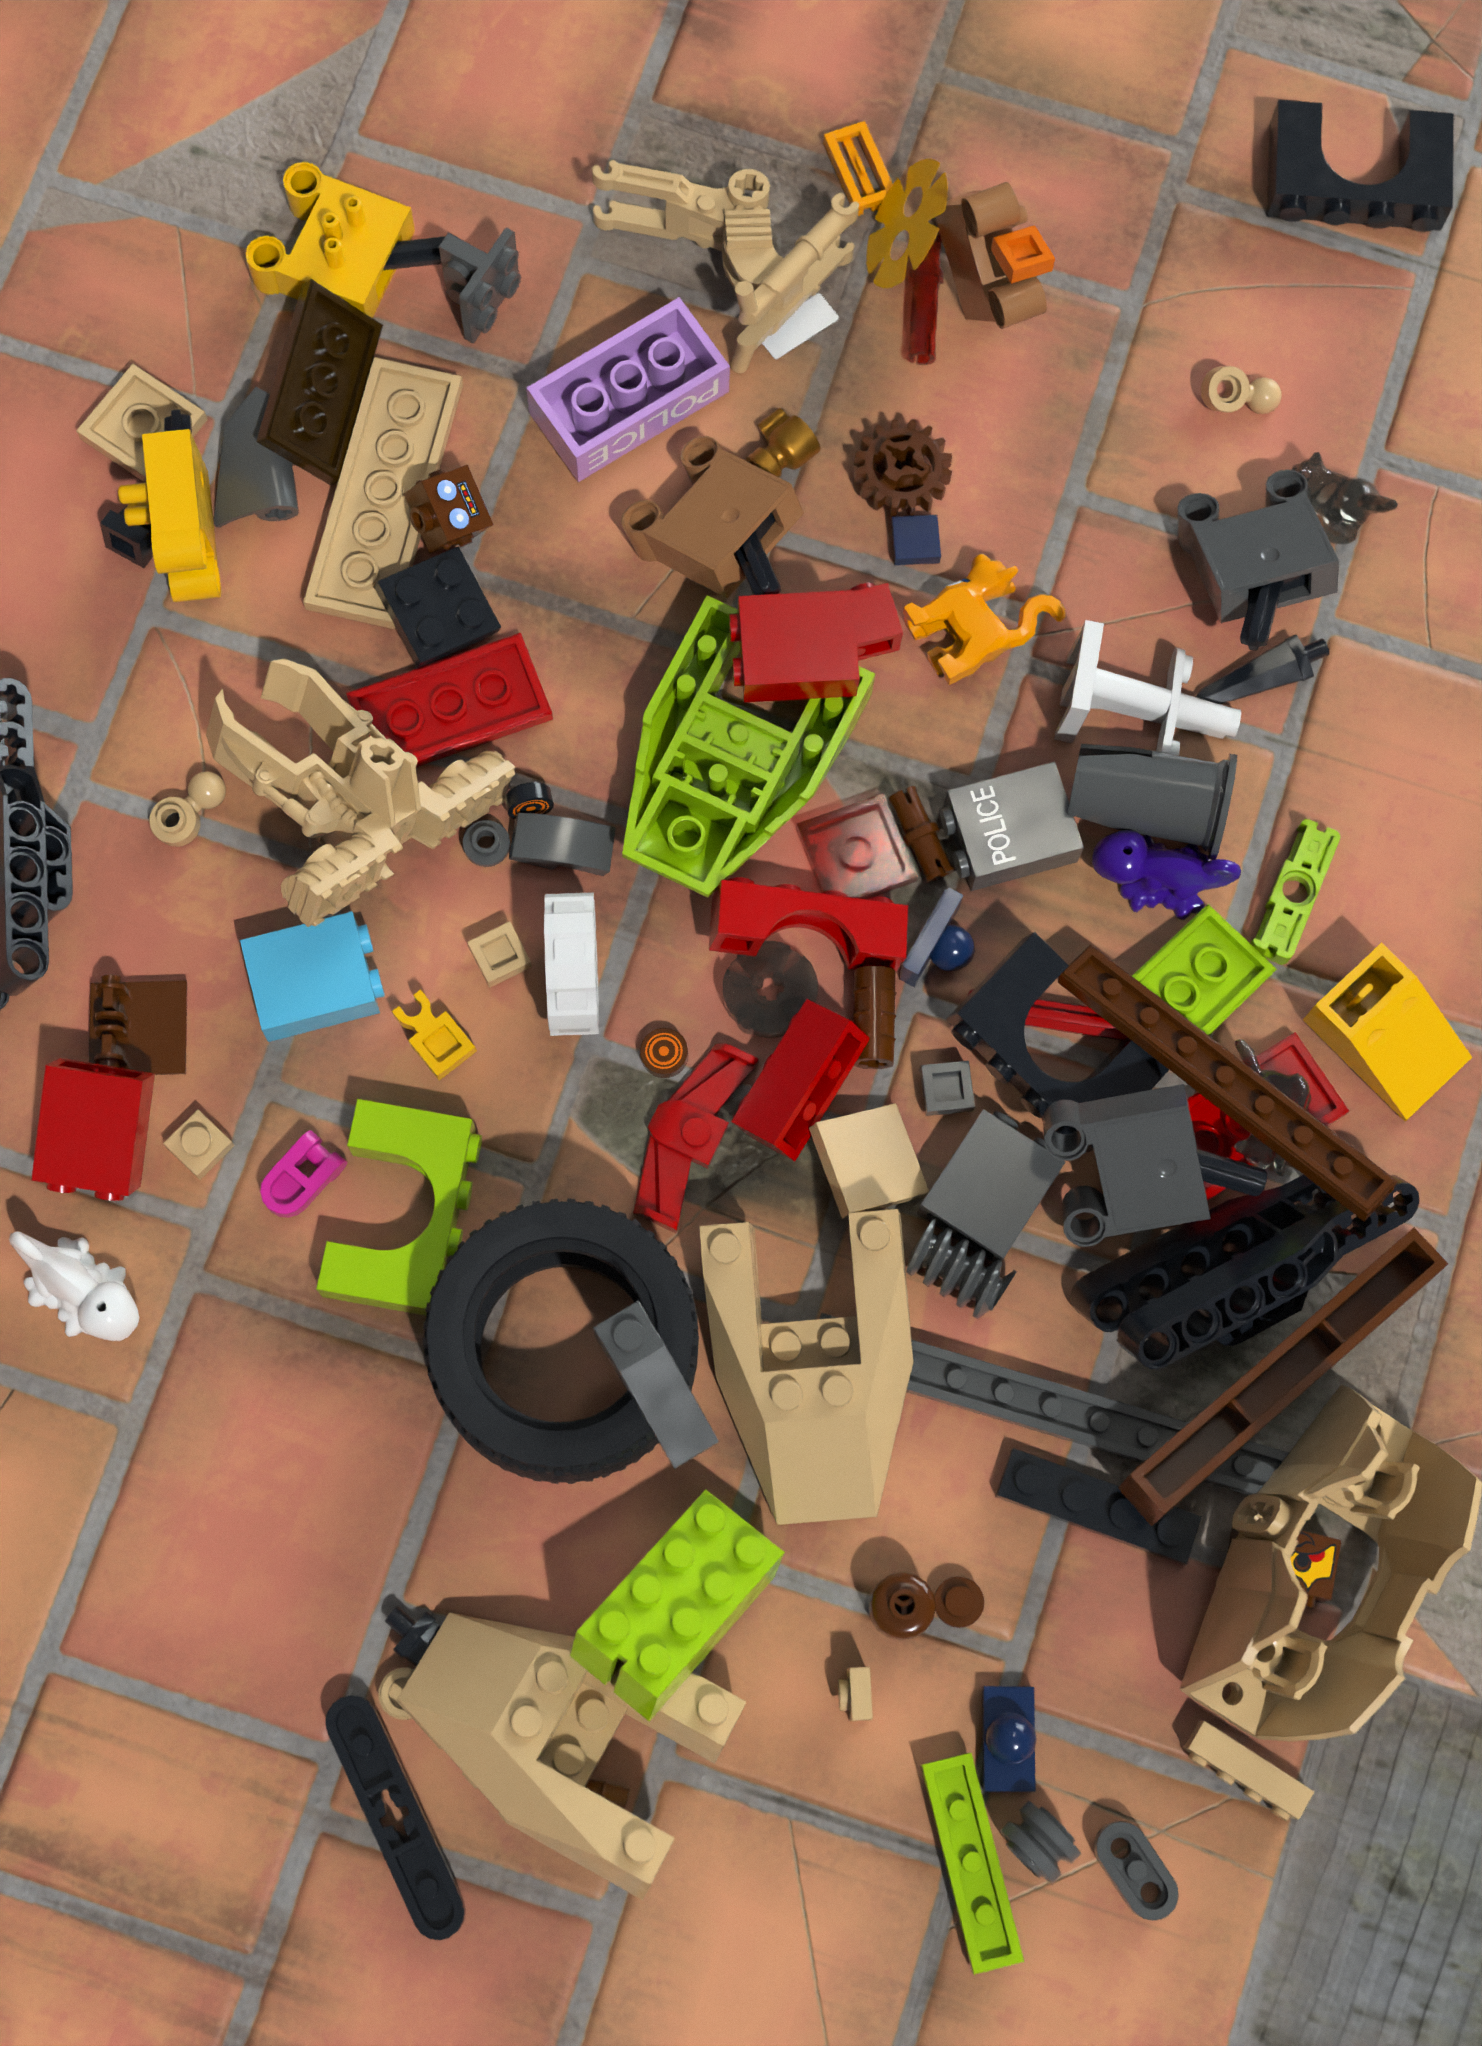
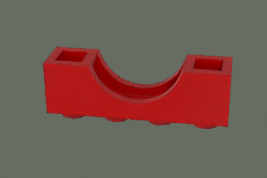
M743 877L721 880L712 897L709 951L755 957L762 944L774 933L787 928H807L817 931L830 939L840 950L848 969L855 970L864 966H884L892 968L897 972L906 959L908 905L895 904L886 897H871L867 900L848 897L846 893L836 890H828L821 893L802 891L800 887L793 884H779L774 887L758 885L753 880Z

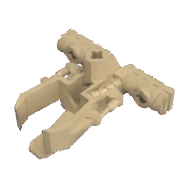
M287 659L270 661L261 699L277 702L292 712H299L333 751L328 765L315 753L298 763H294L277 751L260 734L250 731L236 722L233 712L225 703L223 689L215 697L206 732L213 759L251 786L256 795L265 796L280 807L285 814L302 826V832L305 836L316 838L320 844H325L307 859L302 868L297 870L294 875L286 877L281 883V893L283 899L285 898L289 904L288 908L293 914H297L307 927L311 925L316 927L325 920L323 917L327 914L334 915L351 902L360 898L359 894L362 891L366 890L369 892L377 886L376 882L380 879L387 880L393 876L394 873L385 863L387 853L392 852L396 854L403 849L401 844L410 838H414L425 846L434 849L441 844L439 840L444 837H452L457 833L456 829L467 827L473 821L488 813L492 805L498 806L503 803L511 778L515 776L514 771L516 767L511 762L504 760L502 755L496 751L485 750L466 763L463 760H457L450 764L430 787L422 781L418 783L416 774L418 760L416 756L412 753H405L393 740L386 739L372 724L373 716L371 713L365 710L354 709L334 691L316 669Z

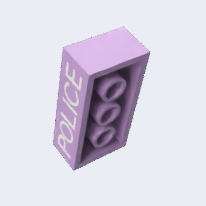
M678 297L528 386L526 389L529 413L576 480L580 482L728 393L730 365L681 298Z

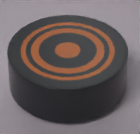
M528 782L517 785L505 795L507 812L513 819H515V815L518 812L545 815L554 807L550 787L540 782Z

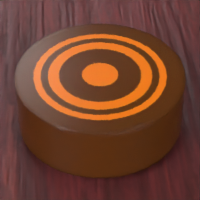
M659 1028L651 1031L645 1036L640 1047L643 1066L650 1074L658 1078H670L678 1075L688 1062V1047L684 1037L679 1032L670 1028Z

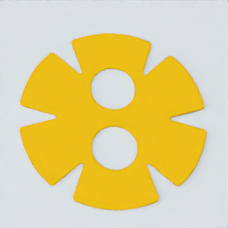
M923 159L911 165L907 172L905 192L898 178L887 192L877 211L875 220L885 224V226L869 236L866 264L870 274L884 258L873 281L880 288H891L904 281L908 255L913 270H916L929 252L938 234L939 228L928 223V221L945 211L948 182L944 172L929 189L940 166V163L934 159ZM921 187L923 195L920 206L912 216L906 217L904 215L905 201L914 188ZM907 230L909 233L907 248L898 260L893 261L890 256L892 243L901 231Z

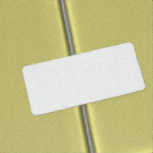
M817 293L806 300L775 334L768 336L762 344L774 359H778L836 322L839 316L824 297Z

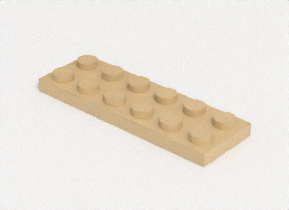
M374 357L303 602L306 610L386 628H396L374 587L377 581L413 566L421 534L412 525L410 508L404 493L414 487L418 480L423 481L429 478L428 474L440 469L463 387L462 376Z

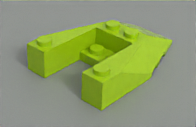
M708 595L704 599L644 712L622 857L707 898L717 890L721 880H727L815 795L852 734L872 695L875 673L859 666L860 679L857 696L809 699L792 733L717 698L716 695L732 666V658H736L740 651L739 642L730 641L729 614L737 613L738 609Z

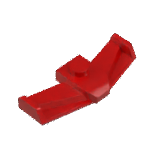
M726 1043L715 1044L668 1101L658 1105L648 1125L650 1134L633 1214L677 1234L691 1162L707 1169L709 1168L729 1127V1122L715 1115L759 1065L757 1057Z

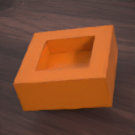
M1035 225L993 237L991 251L1011 284L1053 271L1055 257Z

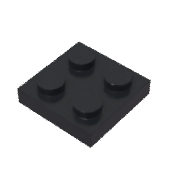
M459 546L377 581L374 587L417 668L490 637L501 629L498 619Z

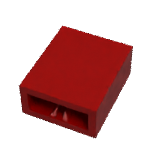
M852 590L738 596V612L729 614L730 641L739 642L740 657L732 658L734 687L743 686L744 703L857 696L860 678Z
M58 1058L45 1065L31 1181L47 1183L46 1188L48 1190L59 1193L76 1192V1188L95 1191L94 1196L96 1198L109 1201L123 1200L124 1196H129L140 1188L155 1073Z

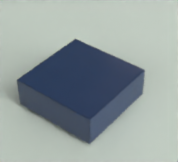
M938 515L892 517L891 530L895 566L940 563L941 549Z

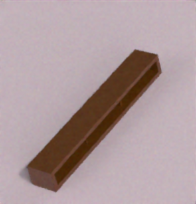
M1415 1227L1412 1228L1135 1469L1121 1483L1118 1489L1146 1521L1153 1526L1418 1293L1449 1263Z

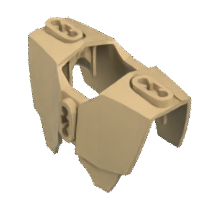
M1340 1385L1259 1492L1247 1496L1236 1509L1232 1519V1528L1237 1530L1239 1534L1236 1539H1232L1225 1562L1217 1577L1216 1587L1195 1642L1180 1690L1196 1702H1199L1257 1739L1305 1741L1355 1734L1405 1679L1403 1662L1413 1643V1640L1407 1637L1406 1633L1426 1594L1437 1595L1447 1573L1462 1556L1470 1552L1479 1513L1482 1481L1465 1465L1442 1448L1375 1407L1353 1389ZM1319 1504L1366 1533L1379 1546L1378 1571L1352 1621L1334 1638L1328 1641L1310 1636L1297 1629L1307 1601V1594L1301 1587L1290 1560L1298 1543L1296 1539L1306 1520H1310ZM1230 1683V1696L1224 1700L1222 1697L1223 1688L1226 1684Z

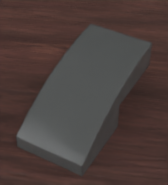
M518 812L515 815L509 859L551 870L558 866H563L604 876L610 872L616 827L567 817Z

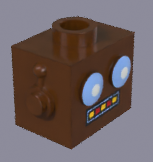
M468 465L448 472H442L441 469L428 474L429 478L423 481L418 480L414 487L404 493L410 508L412 525L422 535L429 554L441 549L448 550L452 545H459L460 548L472 543L474 537L494 525Z

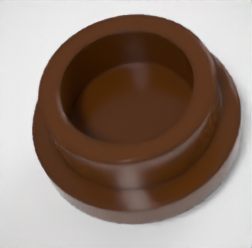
M957 1576L945 1580L939 1585L934 1595L937 1616L943 1623L954 1628H964L972 1625L979 1619L984 1609V1596L980 1587L966 1577Z

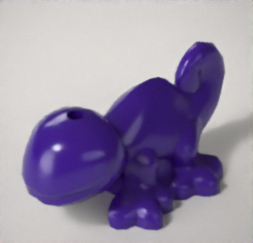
M1122 830L1109 834L1101 839L1093 849L1092 864L1094 870L1105 879L1122 884L1120 895L1124 899L1129 900L1133 912H1139L1145 905L1148 908H1154L1157 904H1162L1166 909L1173 910L1177 918L1185 920L1191 913H1199L1205 906L1198 897V892L1226 886L1238 880L1241 875V869L1238 864L1226 859H1208V855L1201 853L1199 847L1195 844L1189 843L1181 849H1166L1164 843H1154L1151 836H1142L1133 830Z

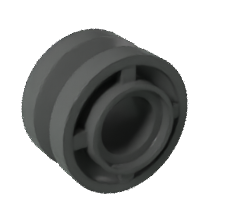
M1028 1801L1019 1810L1023 1822L1020 1825L1008 1822L1000 1830V1833L1008 1841L1006 1846L1036 1877L1040 1879L1042 1876L1049 1883L1053 1884L1061 1876L1058 1862L1063 1860L1073 1863L1080 1856L1081 1852L1073 1844L1075 1839L1058 1820L1043 1807L1038 1808Z

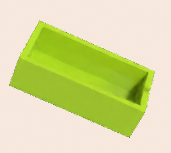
M705 1490L576 1631L570 1657L604 1685L611 1680L619 1658L625 1664L620 1669L613 1692L646 1720L650 1721L774 1579L785 1552L714 1495Z

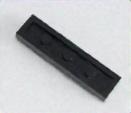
M1014 1448L1010 1451L995 1496L1181 1565L1188 1563L1202 1516L1173 1507L1151 1526L1118 1489L1119 1486Z

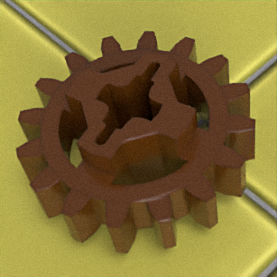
M892 419L890 430L885 431L878 424L874 426V439L863 436L860 446L862 451H856L854 466L858 468L854 472V483H863L860 492L862 499L872 495L875 497L874 510H879L885 504L890 506V517H895L899 508H905L908 516H914L916 506L920 505L928 512L932 508V497L938 500L944 498L946 490L944 485H950L952 471L948 469L951 466L952 454L942 453L946 442L944 438H938L934 441L931 439L933 429L931 426H927L920 432L916 430V421L914 419L909 421L907 428H900L897 419ZM924 455L929 459L933 473L930 472V465L924 462ZM873 464L876 465V471L882 474L883 479L881 481L875 475Z

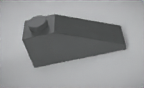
M639 1301L593 1327L598 1343L674 1470L719 1443L718 1438L667 1347Z

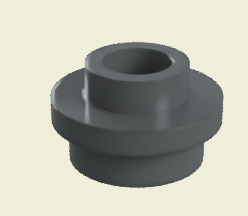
M482 820L472 824L466 830L463 837L465 855L472 863L481 867H491L501 863L510 850V839L506 829L501 824L491 820ZM483 836H491L495 842L490 848H481L477 844L478 840Z

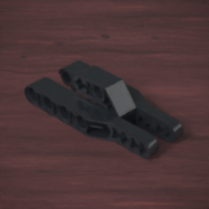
M13 678L0 679V697L6 695L8 703L15 705L8 713L7 722H3L1 718L8 712L7 703L0 700V1010L6 1006L10 996H16L24 992L48 970V923L70 904L73 895L71 827L45 804L34 768L31 693L24 684ZM5 738L8 739L10 747L16 748V751L8 759V765H5V759L9 756L8 747L5 745ZM11 915L17 917L23 927L18 926L13 921ZM12 961L17 962L22 967L24 974L15 969Z
M1303 1174L1280 1187L1264 1190L1259 1196L1245 1195L1229 1199L1209 1210L1210 1219L1183 1223L1084 1275L1076 1281L1071 1290V1305L1075 1311L1101 1331L1113 1332L1118 1330V1339L1116 1341L1119 1346L1149 1369L1158 1370L1215 1340L1226 1346H1234L1301 1311L1308 1291L1315 1287L1344 1255L1411 1219L1418 1209L1420 1202L1419 1193L1416 1187L1396 1175H1390L1398 1181L1391 1194L1365 1221L1357 1216L1352 1220L1351 1216L1354 1213ZM1314 1190L1320 1191L1314 1195V1204L1308 1205L1307 1203L1313 1200L1312 1192ZM1396 1191L1399 1192L1398 1195L1393 1197V1193H1395ZM1394 1202V1206L1388 1207V1205ZM1353 1224V1227L1350 1230L1346 1228Z

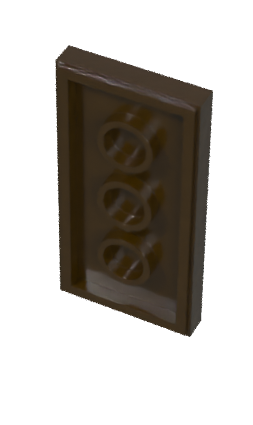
M311 279L303 283L256 442L329 485L337 483L383 325Z

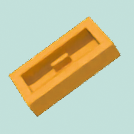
M865 121L824 134L823 145L849 204L851 205L852 202L859 203L858 216L863 215L864 210L868 208L871 211L878 210L893 183ZM857 136L881 191L877 193L873 189L864 165L851 139ZM838 142H841L865 197L861 198L837 144Z

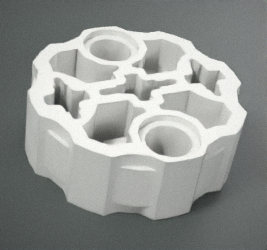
M594 892L545 894V976L550 1036L599 1034L598 961Z

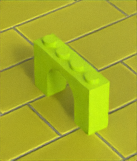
M357 1099L347 1144L351 1154L357 1157L405 1165L420 1172L433 1187L435 1197L434 1211L424 1232L413 1242L401 1248L374 1250L327 1241L316 1288L322 1297L420 1315L427 1314L426 1305L430 1303V1291L436 1285L439 1271L446 1268V1260L458 1250L457 1246L463 1237V1229L456 1228L459 1210H468L472 1193V1182L465 1180L469 1162L476 1164L478 1162L482 1143V1135L475 1134L476 1128L473 1119Z

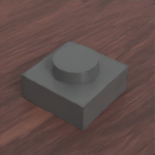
M969 1061L921 1065L920 1076L925 1116L974 1111L975 1103Z

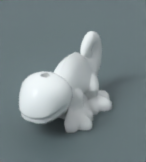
M22 1232L10 1234V1245L13 1246L32 1272L33 1277H27L24 1280V1285L29 1291L28 1303L33 1307L46 1305L49 1309H58V1319L66 1322L65 1334L68 1337L84 1332L104 1340L121 1341L129 1337L138 1326V1308L123 1283L126 1277V1269L121 1266L110 1269L109 1265L104 1262L96 1265L94 1257L89 1253V1242L87 1239L78 1238L71 1240L61 1237L58 1239V1247H52Z

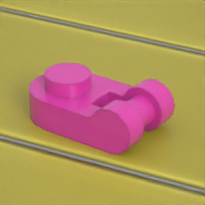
M309 1130L299 1138L265 1176L260 1190L262 1201L271 1213L279 1217L289 1218L297 1216L312 1203L329 1183L341 1174L347 1165V1160L337 1152L331 1154L321 1145L322 1139ZM306 1160H309L317 1167L309 1178L298 1170V1167Z

